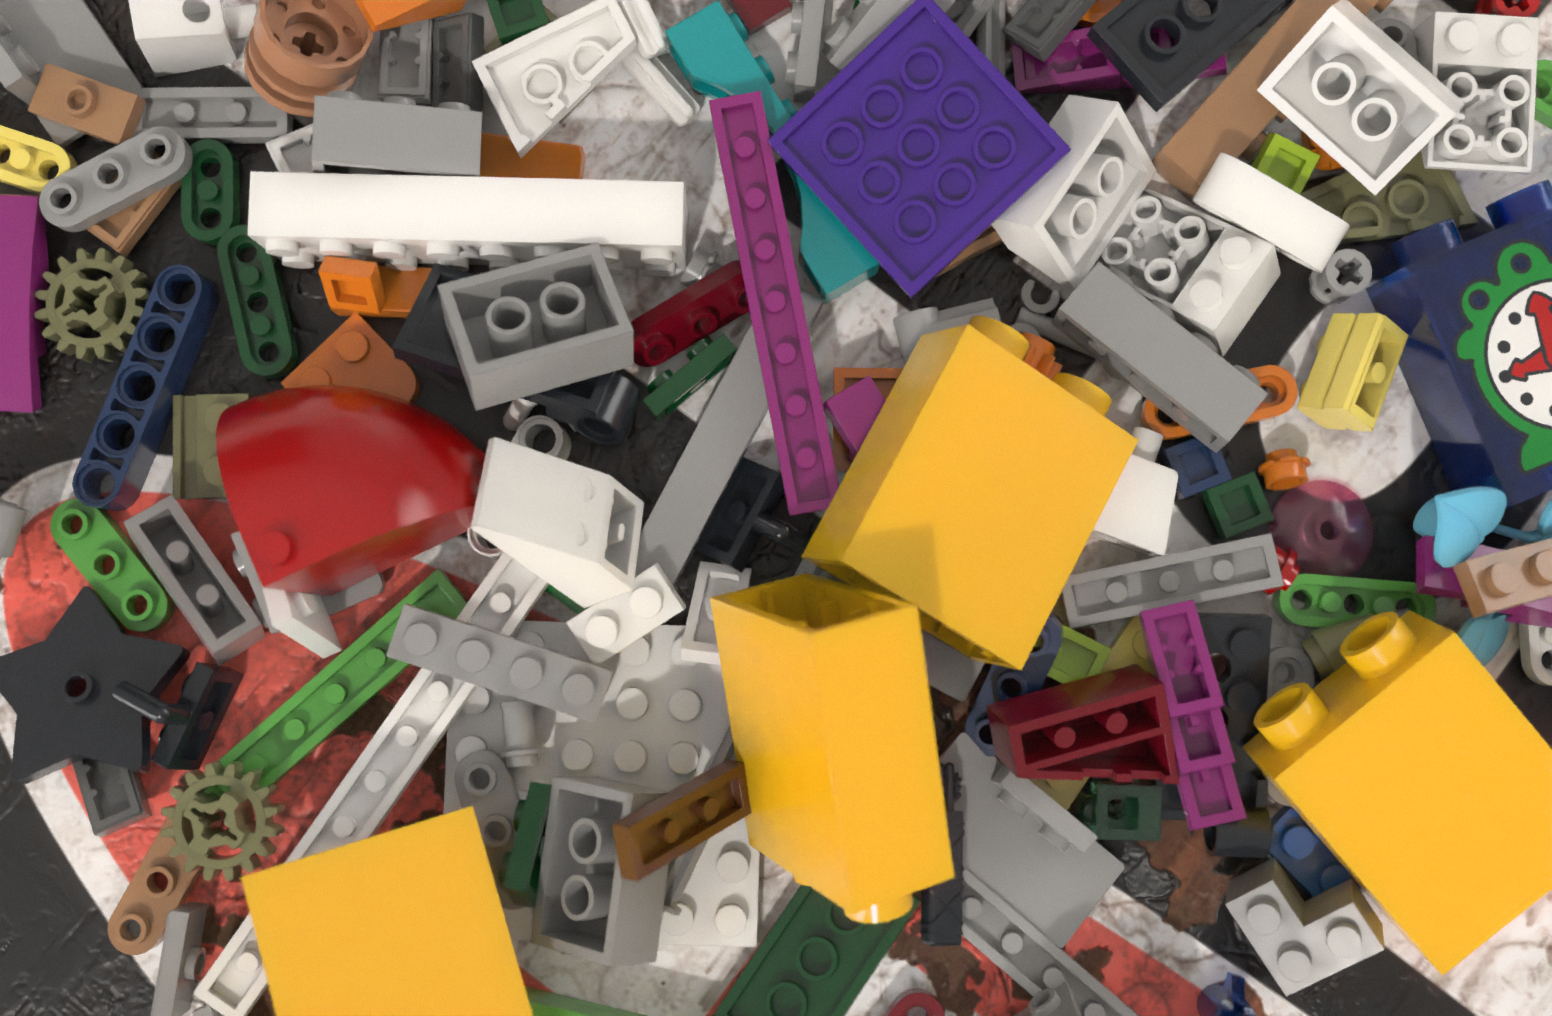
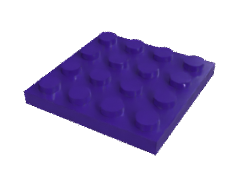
M915 0L767 140L772 149L911 299L1071 151V148L934 0Z

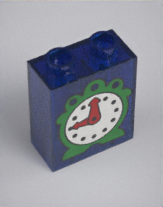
M1550 180L1526 187L1486 206L1485 209L1495 230L1469 241L1463 242L1453 218L1426 227L1396 241L1390 246L1400 269L1366 288L1375 312L1387 316L1408 334V339L1398 365L1453 491L1472 487L1497 488L1505 493L1507 497L1506 507L1552 490V185Z

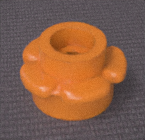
M1280 449L1268 453L1265 456L1266 462L1258 467L1259 476L1264 477L1266 489L1286 490L1301 486L1308 481L1306 468L1311 465V462L1307 457L1298 456L1295 449Z

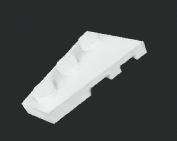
M596 0L473 60L472 63L520 158H522L637 46V42L617 1Z

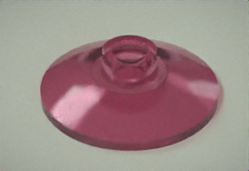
M1326 480L1306 482L1287 491L1279 499L1272 511L1274 520L1269 522V533L1272 534L1274 545L1283 550L1290 547L1297 552L1295 564L1300 566L1298 574L1348 577L1364 563L1370 552L1373 542L1371 516L1360 497L1344 485ZM1324 521L1330 522L1335 529L1334 536L1330 540L1325 539L1320 533V527Z

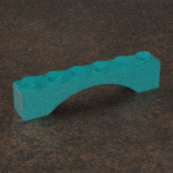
M719 0L665 31L666 39L669 43L668 51L695 93L712 99L761 91L770 137L797 113L788 98L780 101L771 84L775 83V78L769 65L761 55L753 57L745 44L749 37L743 23L735 12L727 15ZM784 162L793 181L800 207L801 242L798 262L819 297L824 299V305L876 275L879 264Z

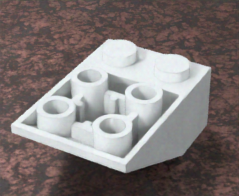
M1435 11L1412 30L1416 40L1417 61L1465 104L1421 149L1424 168L1531 174L1539 18Z
M1148 187L1144 189L1140 197L1134 202L1130 212L1094 264L1095 266L1100 262L1108 269L1114 267L1125 273L1132 280L1134 289L1149 301L1157 300L1166 305L1174 313L1177 323L1191 334L1197 332L1211 340L1218 350L1217 354L1224 357L1281 275L1274 244Z
M493 437L488 441L470 528L581 607L587 608L633 590L644 502L608 474Z

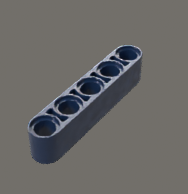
M177 264L161 271L143 309L74 474L72 482L74 494L80 502L87 506L114 511L125 510L136 502L173 416V395L182 394L219 304L220 296L215 284L188 266ZM195 282V295L187 303L181 304L180 293L182 289L189 283ZM174 330L176 337L173 346L166 352H161V338L168 331ZM153 377L155 382L154 392L151 397L143 401L140 395L141 386L146 380ZM132 425L135 433L134 441L129 447L123 449L120 442L121 434L124 429ZM111 474L114 479V488L110 495L104 498L100 491L101 482L105 476Z

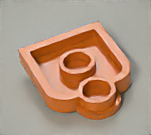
M353 313L281 382L285 388L309 385H345L366 388L393 395L412 403L416 402L420 393V380L417 373L407 362L396 359L392 347L362 316Z

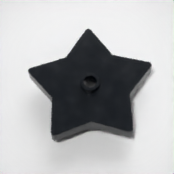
M88 586L83 587L46 640L0 656V693L17 714L11 779L15 782L28 784L82 759H93L138 773H148L150 771V732L152 720L115 701L112 697L113 691L120 682L127 681L160 699L162 692L189 659L190 651L177 644L127 635L98 593Z

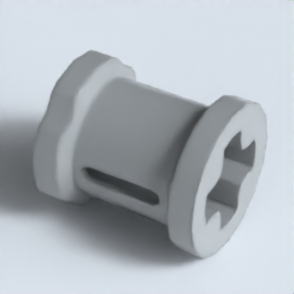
M1355 249L1337 251L1331 256L1322 273L1314 270L1311 271L1308 278L1310 293L1322 304H1340L1350 296L1356 295L1368 287L1372 279V267L1367 257ZM1353 262L1355 265L1350 267L1348 264ZM1341 272L1343 277L1340 279L1339 284L1336 278L1339 276V273ZM1327 288L1331 290L1330 292H1325Z

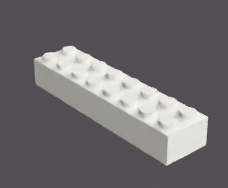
M250 171L247 235L265 248L266 253L282 260V265L286 267L313 268L314 261H323L326 255L386 263V268L400 271L417 270V263H437L463 272L469 270V265H489V270L493 271L594 243L599 244L611 276L624 274V268L645 269L644 273L649 276L670 277L675 275L676 269L685 270L688 263L689 207L684 182Z

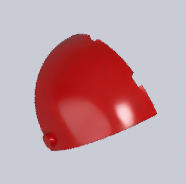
M309 385L285 388L254 396L226 408L219 417L216 429L217 459L226 497L263 588L333 596L454 538L471 527L486 456L485 453L478 449L454 425L433 412L405 399L371 389L345 385Z

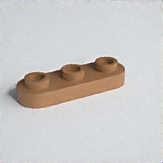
M167 818L160 831L172 826L173 819ZM160 831L108 922V936L111 943L117 950L127 955L143 954L155 948L164 940L168 912L186 902L204 870V867L200 866L190 873L183 871L188 857L183 853L170 858L168 852L177 842L175 837H161ZM157 872L165 874L168 879V885L165 890L158 888L155 884ZM130 919L139 923L141 927L139 937L130 934L128 930Z

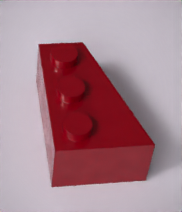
M1138 664L986 705L995 755L1017 778L1083 781L1084 777L1112 778L1115 782H1132V779H1157L1164 784H1180L1165 685Z

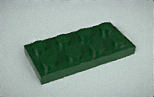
M800 885L713 1016H846L921 904V899L912 893L913 906L903 916L884 922L864 923L848 918L842 907L811 886Z

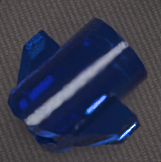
M1231 972L1227 973L1224 984L1214 983L1206 986L1201 990L1197 998V1009L1200 1016H1256L1252 1006L1245 1000V978Z

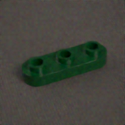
M237 225L228 229L221 236L217 246V256L240 357L249 371L267 379L280 378L288 374L295 366L298 349L277 257L266 253L265 248L247 235L248 225ZM248 248H256L257 254L255 259L249 263H244V252ZM266 296L268 305L265 310L255 312V301L259 297ZM277 345L279 348L277 359L267 362L265 359L266 350L270 346Z

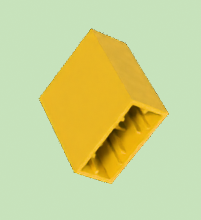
M973 316L969 324L921 335L801 557L847 585L917 605L920 629L969 659L1022 670L1138 439L1105 417L1112 404V400L1101 388L1083 378L1067 373H1056L1052 380L1048 379L1023 362L1030 347L1024 336L996 319L986 316Z
M810 573L710 597L736 761L744 762L751 807V814L745 817L749 845L792 873L793 879L797 883L811 886L842 907L845 915L854 921L877 923L903 916L913 906V892L954 878L917 605Z
M1410 610L1401 617L1395 612L1387 611L1370 617L1347 635L1340 646V654L1347 662L1312 689L1307 683H1295L1270 697L1261 706L1254 718V725L1260 733L1241 748L1342 866L1352 875L1354 880L1395 928L1443 976L1552 890V749L1455 632Z
M473 806L241 877L276 1016H533Z

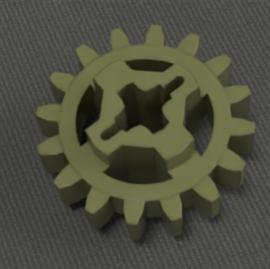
M83 248L77 249V262L73 263L61 256L57 259L62 270L58 275L47 271L43 273L42 276L51 285L48 291H35L34 296L45 301L46 308L36 311L34 315L35 318L50 323L44 329L42 335L54 342L59 341L56 349L70 356L76 353V358L90 363L93 362L96 355L101 360L113 362L115 348L124 353L128 348L129 340L133 336L145 303L151 293L146 288H140L149 278L137 269L132 270L134 263L121 255L115 258L113 253L99 248L94 257L92 253ZM110 274L114 277L109 279L104 276L98 281H94L90 275ZM93 330L101 334V337L82 338L78 336L80 332L88 334Z
M216 761L205 765V774L200 769L187 772L185 778L188 786L180 784L170 789L169 793L178 802L161 809L162 815L173 820L172 826L165 828L160 833L161 837H175L177 844L168 852L170 858L183 853L188 857L183 871L190 873L203 866L205 881L217 878L221 871H223L225 879L231 881L241 876L242 868L250 873L261 867L259 856L268 857L275 853L277 848L268 839L269 837H275L284 833L285 827L273 822V816L284 811L285 805L279 803L271 804L269 797L274 794L278 787L276 784H272L262 788L258 784L262 776V770L258 768L248 772L246 775H242V761L228 763L225 771L221 762ZM212 785L231 786L230 790L224 792L221 797L214 792L209 794L205 792ZM253 808H254L255 815H256V821H255V818H254ZM220 811H224L227 814L224 824L229 828L226 830L220 827L223 821L222 816L218 814ZM224 845H228L234 850L237 848L243 850L236 855L216 854L217 850Z

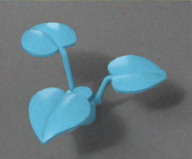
M1472 487L1436 495L1435 498L1427 501L1418 511L1413 522V529L1422 537L1425 535L1435 537V561L1442 567L1449 568L1466 561L1490 532L1529 544L1552 538V499L1540 516L1538 529L1525 532L1499 524L1507 503L1505 493L1493 487ZM1496 612L1477 618L1471 617L1457 633V636L1483 667L1496 656L1505 642L1509 630V622L1505 621L1506 614Z

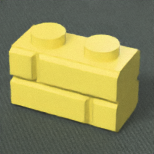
M1333 313L1326 333L1318 341L1317 356L1309 377L1301 385L1297 409L1326 429L1346 430L1348 428L1353 431L1373 432L1407 342L1408 334L1387 316L1380 313H1359L1358 316L1353 313Z

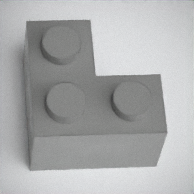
M1274 857L1228 882L1225 905L1285 996H1289L1384 950L1382 922L1352 878L1304 902Z

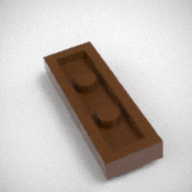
M727 759L612 823L621 878L638 882L751 814L744 762Z

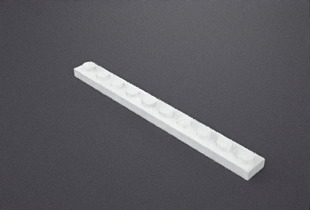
M503 552L456 619L513 637L549 583ZM421 668L285 863L373 837L478 686ZM250 913L193 992L195 996L223 1016H247L268 987Z

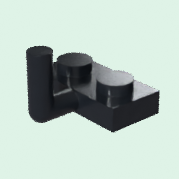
M742 457L694 549L742 573L761 535L781 543L800 557L811 538L789 523L772 516L785 492L781 473Z
M197 662L192 673L187 676L182 685V694L177 704L165 702L127 681H122L115 687L112 697L115 701L158 724H165L159 733L158 745L150 759L151 761L166 769L195 770L200 769L243 678V674L228 666Z

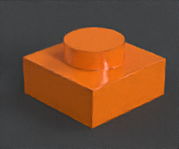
M325 255L318 271L329 307L380 314L386 301V296L377 262Z

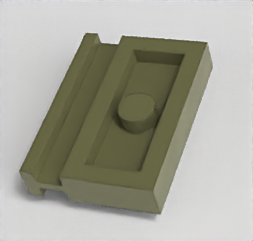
M249 393L197 394L196 396L173 395V496L175 499H227L217 459V422L221 413L226 408L254 397Z

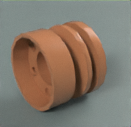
M259 0L254 17V26L250 31L249 40L244 50V70L253 89L270 105L288 114L313 117L315 95L328 97V93L331 91L351 92L373 40V31L354 0Z

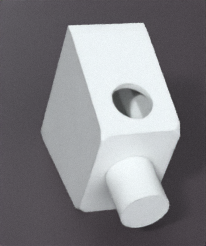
M128 0L135 40L156 77L233 63L237 60L233 39L249 37L250 31L254 26V17L257 10L256 3L226 7L223 0Z
M1134 427L1131 435L1138 439V442L1090 535L1150 558L1164 556L1177 488L1178 472L1155 463L1164 438L1163 435L1150 429Z

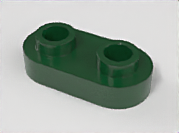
M203 139L190 145L193 161L189 172L181 179V220L185 230L192 237L206 245L215 246L218 245L221 236L228 229L240 223V168L236 156L225 145L216 140ZM215 163H220V172L214 177H208L209 167ZM220 213V223L216 227L208 228L209 217L212 214Z

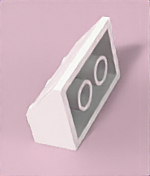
M1340 0L1333 4L1257 89L1259 93L1374 195L1465 104L1348 0Z
M1069 94L1049 125L1071 148L1070 153L999 217L992 226L1009 250L1068 290L1074 291L1088 275L1130 212L1132 205L1140 197L1157 170L1119 102Z

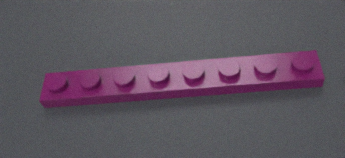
M761 91L709 100L789 516L793 517L824 511L830 505L839 488L773 150L772 146L767 142L770 135Z

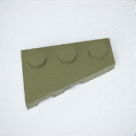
M1421 150L1376 195L1369 191L1348 171L1300 194L1350 225L1339 244L1470 229L1479 223L1451 170L1424 168Z

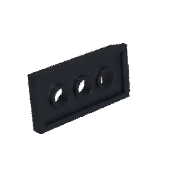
M1123 0L1094 24L1086 36L1152 109L1157 112L1255 28L1261 27L1272 16L1281 12L1294 0H1205L1211 11V15L1208 17H1199L1193 14L1188 7L1187 0ZM1162 28L1168 31L1173 38L1174 47L1164 49L1155 45L1151 40L1150 30Z
M434 264L392 346L396 359L465 380L445 323L438 285L474 276L473 274L441 264ZM613 371L522 397L521 399L546 406L547 417L573 425L578 433L593 442L603 445H617L623 439L640 398V391L630 380Z
M1198 612L1209 654H1222L1225 659L1224 672L1217 678L1224 706L1220 709L1236 761L1231 765L1247 817L1242 820L1203 828L1205 848L1208 855L1213 857L1266 858L1270 851L1272 839L1271 819L1267 809L1268 780L1241 747L1260 733L1254 725V718L1261 706L1267 701L1272 618L1266 614ZM1151 779L1150 783L1152 784L1150 785L1157 786H1150L1148 817L1151 820L1186 821L1177 784H1164L1160 780Z

